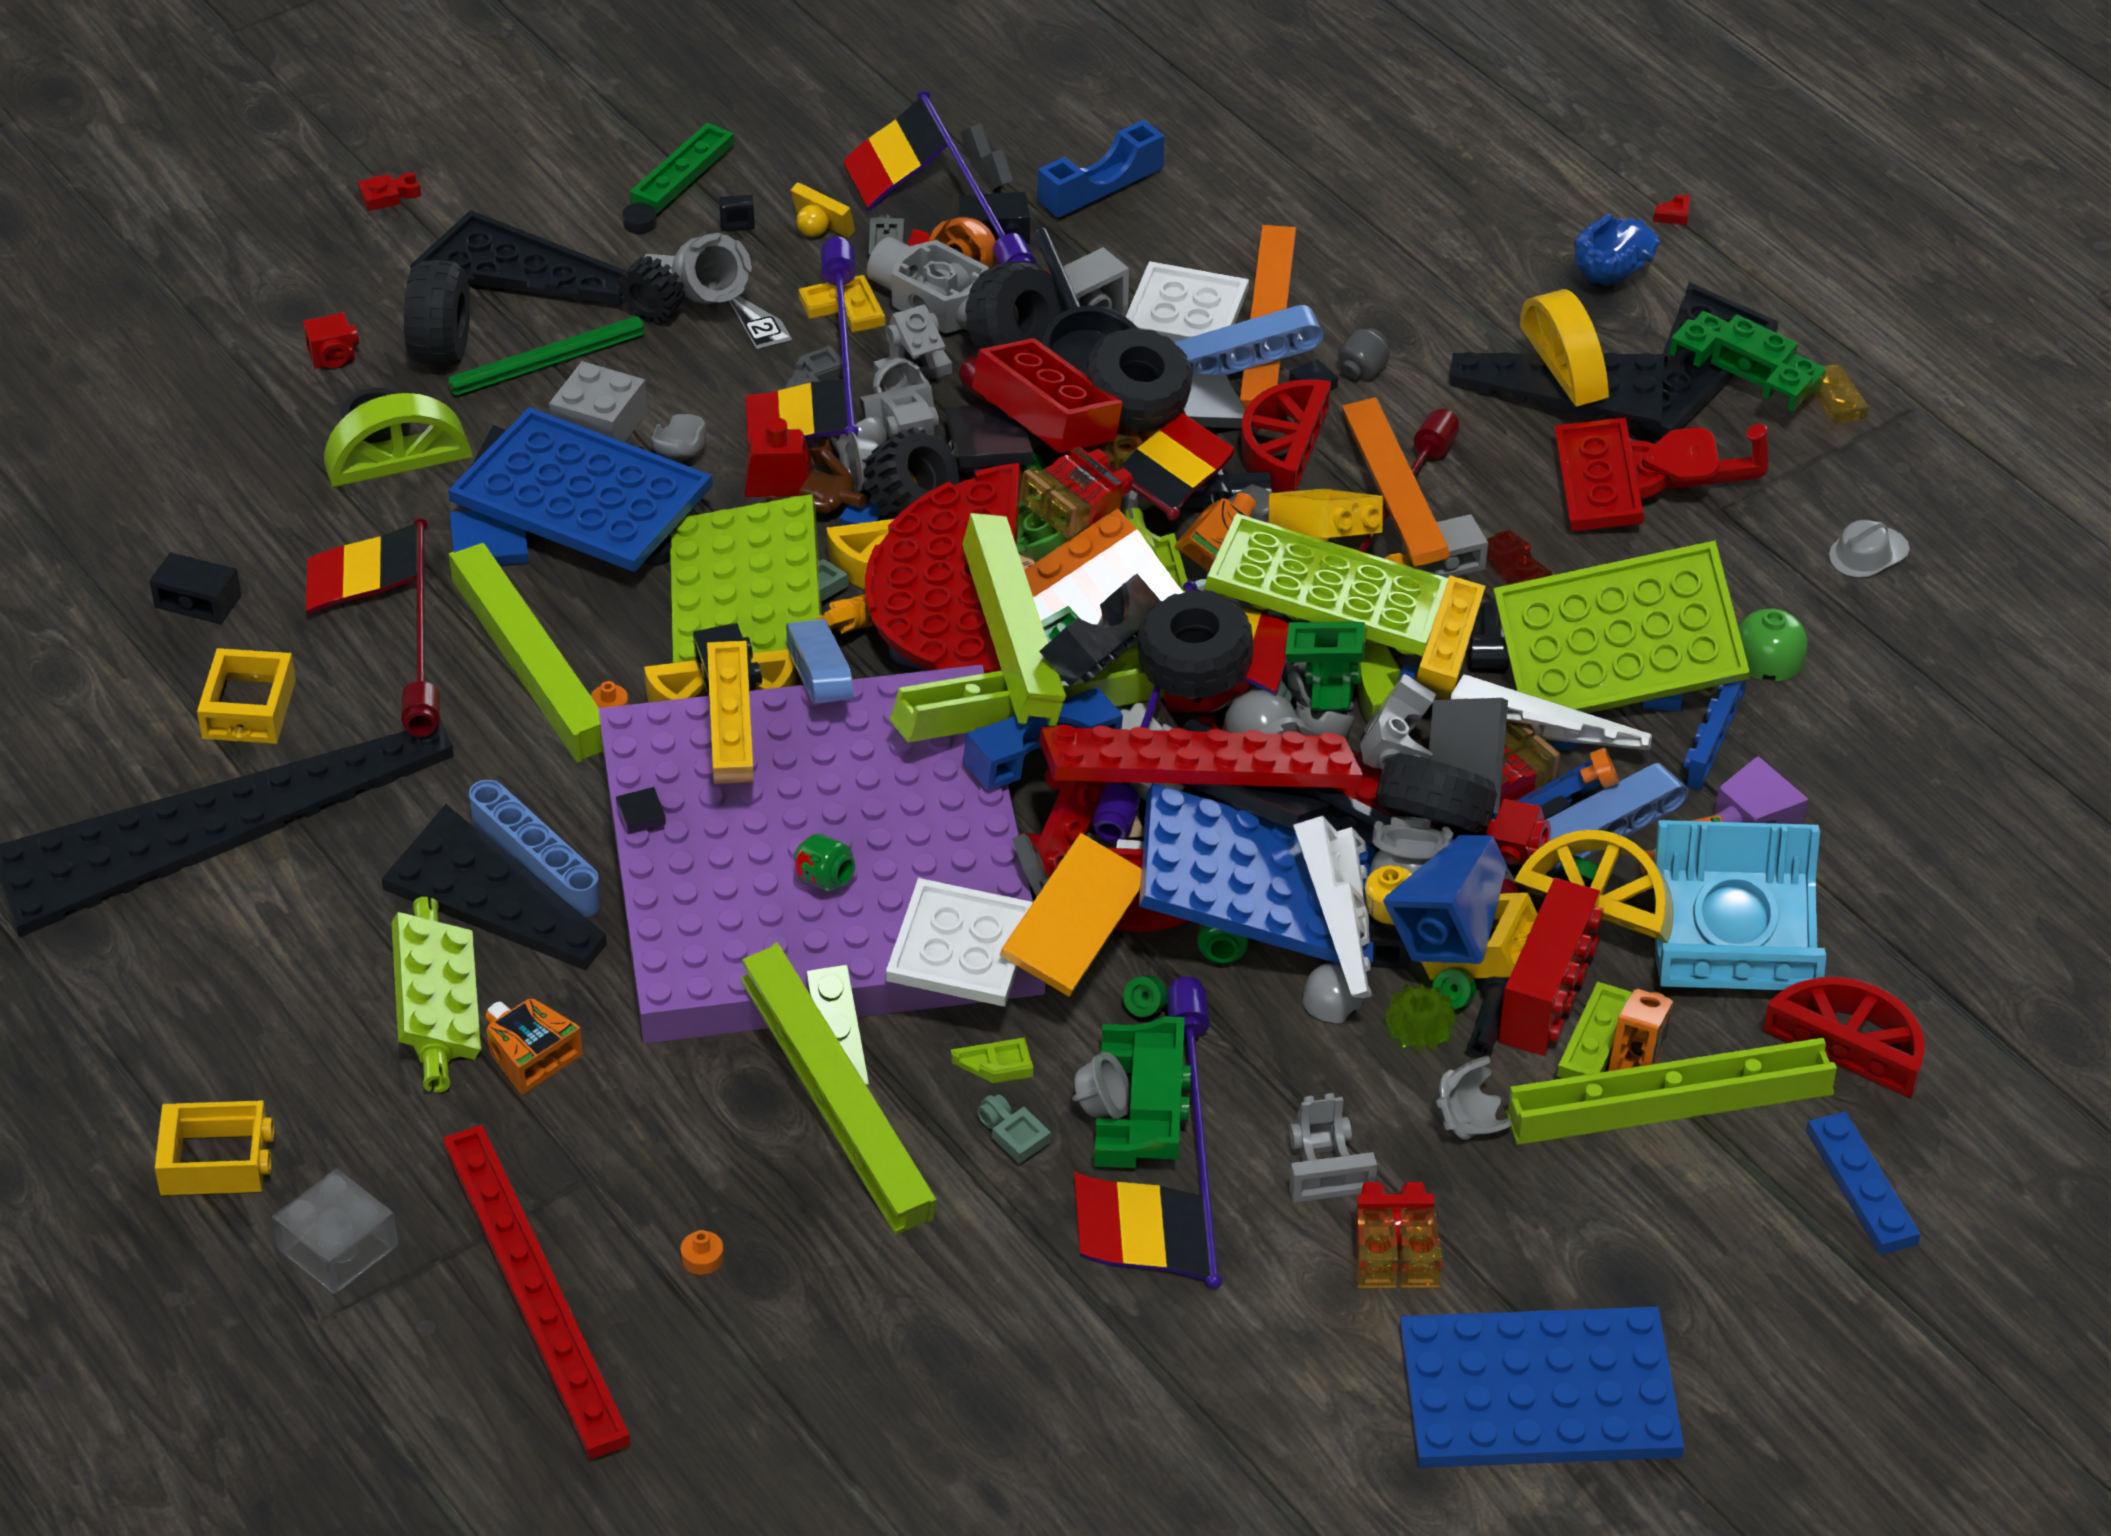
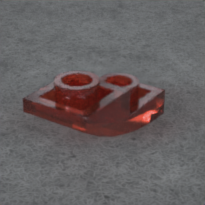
M1511 530L1498 532L1493 537L1486 539L1488 541L1486 559L1508 585L1552 576L1551 570L1531 557L1530 544Z

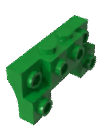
M1702 311L1694 321L1688 319L1673 335L1668 353L1675 357L1683 347L1696 353L1693 365L1699 368L1712 354L1711 364L1763 387V398L1768 400L1775 391L1789 396L1787 410L1794 412L1807 396L1819 390L1824 383L1827 368L1797 355L1798 343L1781 334L1775 333L1739 315H1735L1730 322H1726L1705 311Z
M1164 1016L1152 1022L1136 1025L1102 1024L1101 1053H1111L1120 1062L1125 1073H1132L1130 1120L1096 1118L1094 1166L1136 1168L1137 1158L1178 1159L1180 1121L1188 1122L1189 1097L1181 1096L1182 1090H1190L1191 1065H1183L1185 1017Z

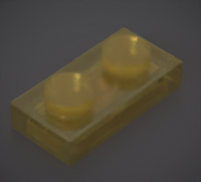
M1840 363L1823 366L1827 368L1824 383L1814 394L1833 423L1838 424L1867 418L1869 406Z

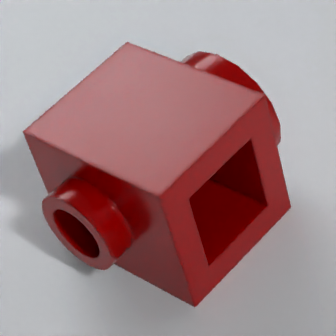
M344 312L303 321L306 347L314 369L322 367L337 368L346 362L355 361L354 346L359 345L358 333L355 325L349 326Z
M1503 799L1496 819H1491L1489 822L1486 836H1494L1506 864L1517 865L1519 863L1524 865L1534 852L1550 841L1551 825L1549 821H1545L1541 806Z

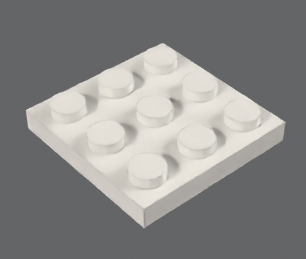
M1149 261L1126 317L1140 330L1149 329L1156 331L1162 336H1167L1173 342L1230 326L1236 323L1249 289V279Z
M918 878L886 970V981L1005 1007L1018 966L999 954L1033 902Z

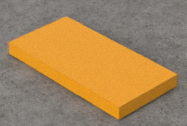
M1080 833L1002 947L999 955L1070 997L1140 892L1142 869Z

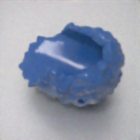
M1606 213L1605 216L1601 217V220H1594L1593 223H1589V227L1583 229L1577 235V239L1574 241L1576 265L1581 270V274L1592 284L1597 283L1610 286L1618 281L1625 280L1628 275H1632L1638 269H1642L1644 263H1647V261L1651 262L1654 259L1656 247L1660 245L1659 236L1654 233L1653 229L1646 226L1643 220L1636 221L1633 218H1629L1624 221L1619 217L1616 221L1612 214Z

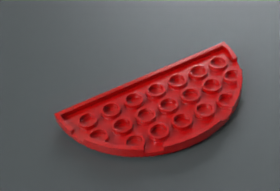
M1019 463L982 469L974 472L975 478L965 480L956 485H952L949 481L929 491L904 509L888 525L889 532L880 545L875 544L865 573V594L869 612L876 629L885 642L903 658L929 671L982 665L984 673L1002 671L962 544L970 513L1006 516L1017 547L1022 475Z

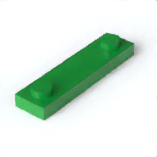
M706 123L629 191L630 202L634 204H649L654 207L656 213H659L735 144L734 133Z

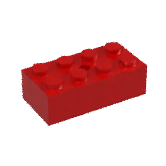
M1035 338L978 350L972 388L983 395L988 402L995 404L1007 413L1008 417L1015 419L1026 427L1031 434L1038 436L1049 444L1054 451L1069 453L1078 446L1080 448L1096 447L1101 443L1116 440L1123 402L1117 397L1096 388L1084 373Z
M1554 877L1505 987L1499 1043L1546 1056L1551 1042H1559L1565 1023L1562 1016L1564 1013L1571 1014L1577 991H1574L1576 985L1583 986L1589 964L1586 963L1587 958L1594 959L1598 951L1600 936L1595 935V931L1598 932L1604 915V909L1598 907L1600 890Z

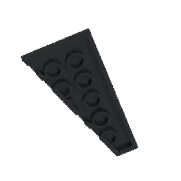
M472 210L465 214L410 265V268L422 262V260L456 262L465 270L468 284L616 305L623 303L621 300L623 294L618 293L617 288L620 285L617 283L626 270Z
M1689 282L1684 300H1682L1679 308V314L1676 322L1673 324L1663 352L1664 380L1661 432L1649 430V424L1639 422V427L1662 438L1672 430L1681 429L1735 375L1711 364L1712 354L1700 368L1693 365L1696 353L1683 347L1675 357L1668 354L1673 335L1688 319L1694 321L1702 311L1717 316L1726 322H1730L1735 315H1739L1777 333L1779 321Z
M1538 352L1453 353L1450 374L1451 386L1490 395L1497 391L1512 394L1513 400L1525 402L1527 397L1542 400L1544 407L1594 418L1601 414L1618 418L1626 417L1627 425H1631L1633 421L1649 424V430L1661 432L1664 354H1603L1608 379L1609 398L1577 407L1573 404Z
M447 804L444 805L382 878L383 890L412 902L420 897H428L430 909V900L433 898L438 901V912L585 971L607 945L606 934Z

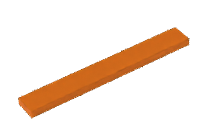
M1262 225L1250 319L1287 309L1296 227ZM1281 359L1243 371L1240 401L1245 410L1257 395L1278 385Z
M1374 397L1342 405L1343 416L1380 495L1383 496L1384 504L1414 567L1450 558L1449 547L1377 398Z

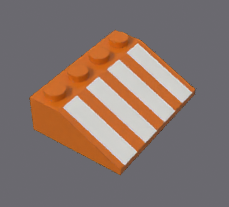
M1118 508L1024 570L1041 620L1069 605L1082 620L1103 626V617L1099 604L1136 573L1141 576L1161 601L1172 594L1183 593L1140 532Z

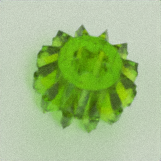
M1422 982L1417 989L1406 984L1402 992L1393 993L1389 1007L1386 1009L1385 1020L1387 1021L1391 1038L1400 1039L1402 1048L1410 1044L1415 1045L1419 1052L1424 1045L1435 1050L1439 1042L1448 1041L1452 1027L1455 1025L1456 1014L1454 1013L1450 996L1441 995L1439 986L1431 990L1426 989Z

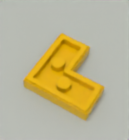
M855 276L850 283L844 285L846 321L852 333L885 326V315L865 276ZM827 282L798 289L799 300L809 319L839 313L837 286Z

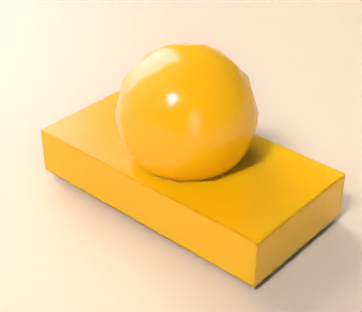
M798 182L790 190L796 213H798L796 224L800 232L805 236L818 237L824 234L827 229H830L849 238L855 232L850 207Z

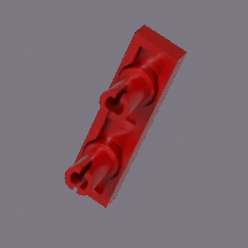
M1047 769L1045 774L1046 785L1051 787L1052 790H1060L1042 833L1025 834L1030 837L1038 848L1049 878L1064 858L1066 846H1072L1080 833L1085 835L1107 782L1058 781L1053 779L1050 769Z

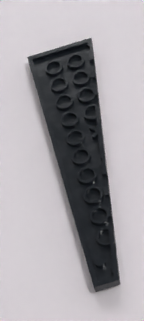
M440 721L435 730L428 736L417 737L411 735L406 730L1 843L0 886L17 935L20 938L65 919L64 913L85 905L87 909L102 904V897L121 890L123 894L138 889V883L152 876L164 878L180 871L184 867L193 866L286 827L285 821L301 814H305L307 818L320 813V806L337 799L341 803L356 798L355 793L368 786L380 788L400 777L409 776L454 757L453 745L442 721Z

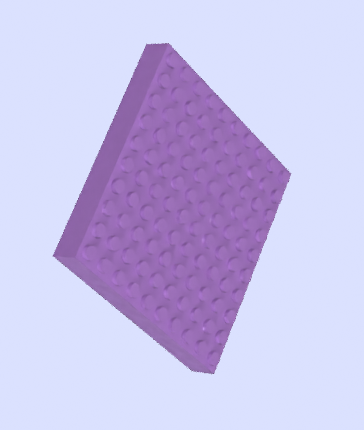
M982 665L852 679L853 700L822 704L812 703L804 685L749 691L754 782L714 784L710 696L599 708L601 740L643 1044L769 1028L741 983V976L748 974L742 965V959L770 948L772 944L777 942L807 990V971L847 965L857 1017L981 1002L886 981V970L918 878L1033 902L1028 878L1023 870L1012 838L1019 835L1008 784L987 791L965 766L963 755L966 733L908 743L889 720L900 687L984 674ZM654 787L665 813L666 825L627 834L616 805V796ZM821 833L847 844L853 853L855 860L854 874L846 885L841 886L835 891L827 892L801 881L796 874L794 853L799 844L813 834ZM1018 967L1008 999L1045 994L1046 983Z

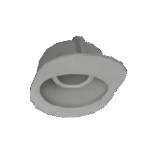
M850 432L841 444L839 461L854 479L853 491L860 493L866 490L864 483L868 481L863 473L864 469L868 467L865 463L866 459L872 454L871 451L879 445L873 440L859 439L854 432Z
M1857 520L1850 523L1843 530L1841 537L1831 546L1829 558L1833 567L1845 576L1865 578L1878 574L1884 569L1901 562L1907 557L1910 548L1908 541L1902 534L1887 528L1884 523L1871 520Z
M1109 1052L1100 1053L1076 1072L1074 1078L1076 1094L1072 1097V1100L1079 1102L1089 1116L1095 1118L1111 1116L1113 1119H1119L1128 1114L1131 1103V1088L1128 1077L1115 1056Z

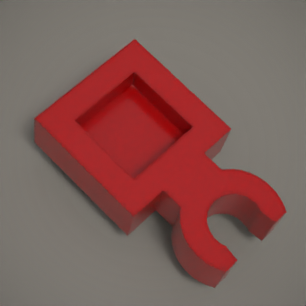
M414 172L402 174L398 179H392L391 175L388 174L357 181L359 194L367 211L399 205L400 198L402 197L413 199L421 196L420 183H416Z

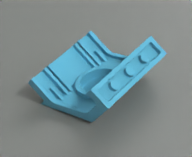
M1658 820L1654 863L1668 883L1674 907L1673 927L1668 943L1655 939V959L1660 986L1784 990L1804 980L1824 977L1826 952L1825 948L1817 947L1816 869L1820 839L1819 825Z

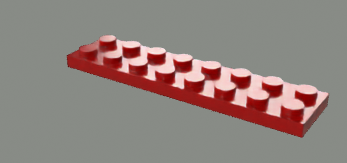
M1056 725L1055 727H1041L1039 738L1052 777L1058 781L1361 789L1363 773L1345 737L1330 732L1322 733L1321 735H1302L1294 731L1284 732L1283 734H1265L1257 730H1249L1245 733H1230L1220 729L1196 732L1182 728L1162 731L1150 730L1145 727H1134L1128 730L1112 729L1107 726L1074 728L1069 725Z

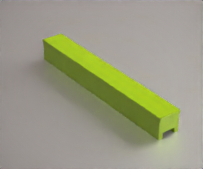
M970 513L962 546L1018 723L1026 724L1028 716L1046 717L1049 726H1056L1066 694L1059 674L1039 652L1048 644V640L1007 517Z
M480 543L455 553H449L453 583L574 760L578 763L582 759L603 752L599 707L486 545Z
M1138 648L1126 650L1086 684L1080 678L1069 687L1060 676L1066 698L1098 687L1115 707L1149 701L1154 684L1148 680V677L1141 669ZM996 671L900 687L889 720L909 743L971 732L1016 716L1003 672ZM1161 689L1158 699L1164 698L1165 691Z
M774 943L770 948L743 958L742 965L748 974L741 976V983L894 1234L902 1233L926 1221H933L936 1206L935 1196L779 943Z
M1824 1038L1511 1086L1508 1110L1505 1111L1507 1119H1511L1512 1125L1510 1129L1516 1145L1834 1095L1833 1085L1837 1067L1834 1062L1830 1063L1827 1057Z

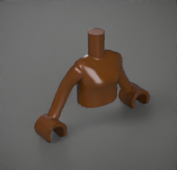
M821 437L818 440L819 448L812 447L810 449L812 459L817 465L827 464L836 475L818 471L812 473L803 483L799 496L813 494L816 512L830 514L842 504L861 509L864 508L867 503V496L853 491L855 482L852 475L834 456L830 440L827 437ZM773 495L766 498V502L777 500Z

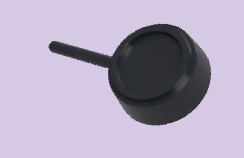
M1038 227L1034 231L1036 241L1067 310L1058 314L1047 326L1043 336V345L1079 371L1085 373L1090 353L1101 339L1113 332L1137 328V326L1127 317L1114 310L1100 306H1081L1047 229Z

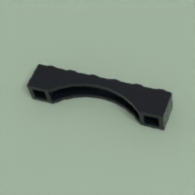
M1136 573L1099 604L1103 617V626L1077 618L1039 652L1069 687L1080 678L1086 684L1138 641L1139 625L1142 618L1145 617L1150 608L1161 600L1141 576Z

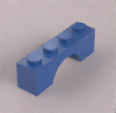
M1142 120L1118 131L1108 152L1098 162L1089 167L1078 168L1066 157H1063L1039 168L1038 202L1059 218L1164 168V135L1145 120Z
M1097 687L1065 698L1057 725H1069L1074 728L1107 726L1112 729H1121L1123 714ZM1012 716L994 724L966 733L963 763L987 791L1020 780L1024 756L1030 751L1041 747L1039 742L1041 727L1055 726H1049L1046 717L1028 716L1027 723L1021 724L1018 723L1016 716Z

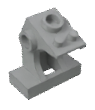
M925 304L894 313L889 326L885 328L886 337L889 342L890 357L874 361V373L886 361L899 357L911 360L915 364L922 363L923 367H920V370L928 381L952 374V362L943 351L945 344L939 334V324L935 314L929 313Z
M927 382L860 397L863 420L868 417L879 418L885 426L889 438L911 427H918L919 430L924 428L931 430V434L934 436V428L939 427V418L934 407L932 388Z
M1403 674L1363 730L1365 735L1360 743L1363 763L1372 768L1383 770L1385 762L1395 753L1429 759L1433 753L1416 743L1408 734L1433 703L1436 694L1411 677Z
M1334 1093L1325 1094L1324 1100L1314 1101V1096L1304 1097V1102L1300 1105L1294 1124L1289 1125L1291 1146L1293 1149H1299L1302 1162L1291 1163L1289 1191L1292 1202L1361 1194L1363 1183L1376 1182L1377 1162L1374 1152L1355 1155L1348 1153L1345 1142H1351L1352 1133L1349 1118L1342 1117L1343 1097L1335 1098ZM1334 1152L1335 1157L1317 1160L1315 1153Z

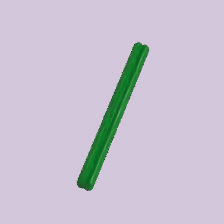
M634 316L452 375L448 378V386L453 396L466 394L640 337L644 334V325L638 316Z

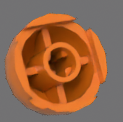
M969 217L946 220L936 226L930 236L929 241L937 240L988 266L989 269L996 262L993 255V246L996 242L995 237L990 229L979 220Z

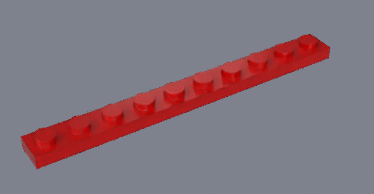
M483 1125L443 1137L446 1154L588 1459L591 1460L630 1446V1434Z

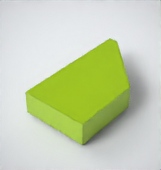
M1025 1037L951 1049L952 1064L993 1084L1033 1077V1064Z

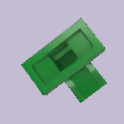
M1289 622L1285 654L1288 663L1306 662V684H1313L1311 710H1318L1319 712H1326L1327 710L1345 712L1349 710L1354 686L1361 683V662H1364L1367 633L1365 622Z

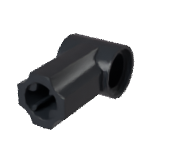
M1484 602L1479 607L1473 627L1474 635L1472 634L1470 668L1508 670L1509 656L1497 605L1495 602Z

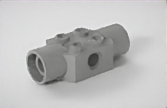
M887 237L881 240L872 251L867 264V275L871 281L892 291L893 307L904 311L925 304L929 313L935 314L939 324V331L946 334L961 329L967 330L965 308L969 291L983 271L988 270L989 267L937 240L909 246L893 237Z

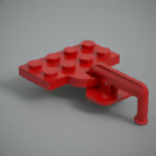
M1626 417L1555 425V438L1571 532L1644 524L1641 499L1653 496L1665 487L1681 488L1752 480L1765 476L1769 468L1767 427L1764 424H1755L1747 430L1746 436L1752 442L1751 457L1719 460L1714 435L1711 431L1701 427L1672 430L1656 444L1646 441H1630Z

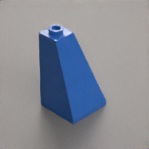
M1459 835L1384 898L1383 902L1412 961L1481 964L1483 961L1507 868L1494 836Z

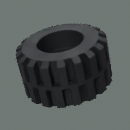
M911 427L908 430H902L871 451L872 454L867 457L865 462L868 467L864 469L863 473L868 481L864 485L866 491L871 493L872 497L869 498L873 505L877 504L880 508L878 512L883 517L888 515L890 519H895L910 504L929 491L949 481L952 485H956L963 480V472L958 469L960 465L958 458H954L951 453L953 451L952 447L949 444L945 445L943 438L938 434L932 436L931 430L925 428L919 430L918 427ZM909 471L913 473L917 483L913 480Z

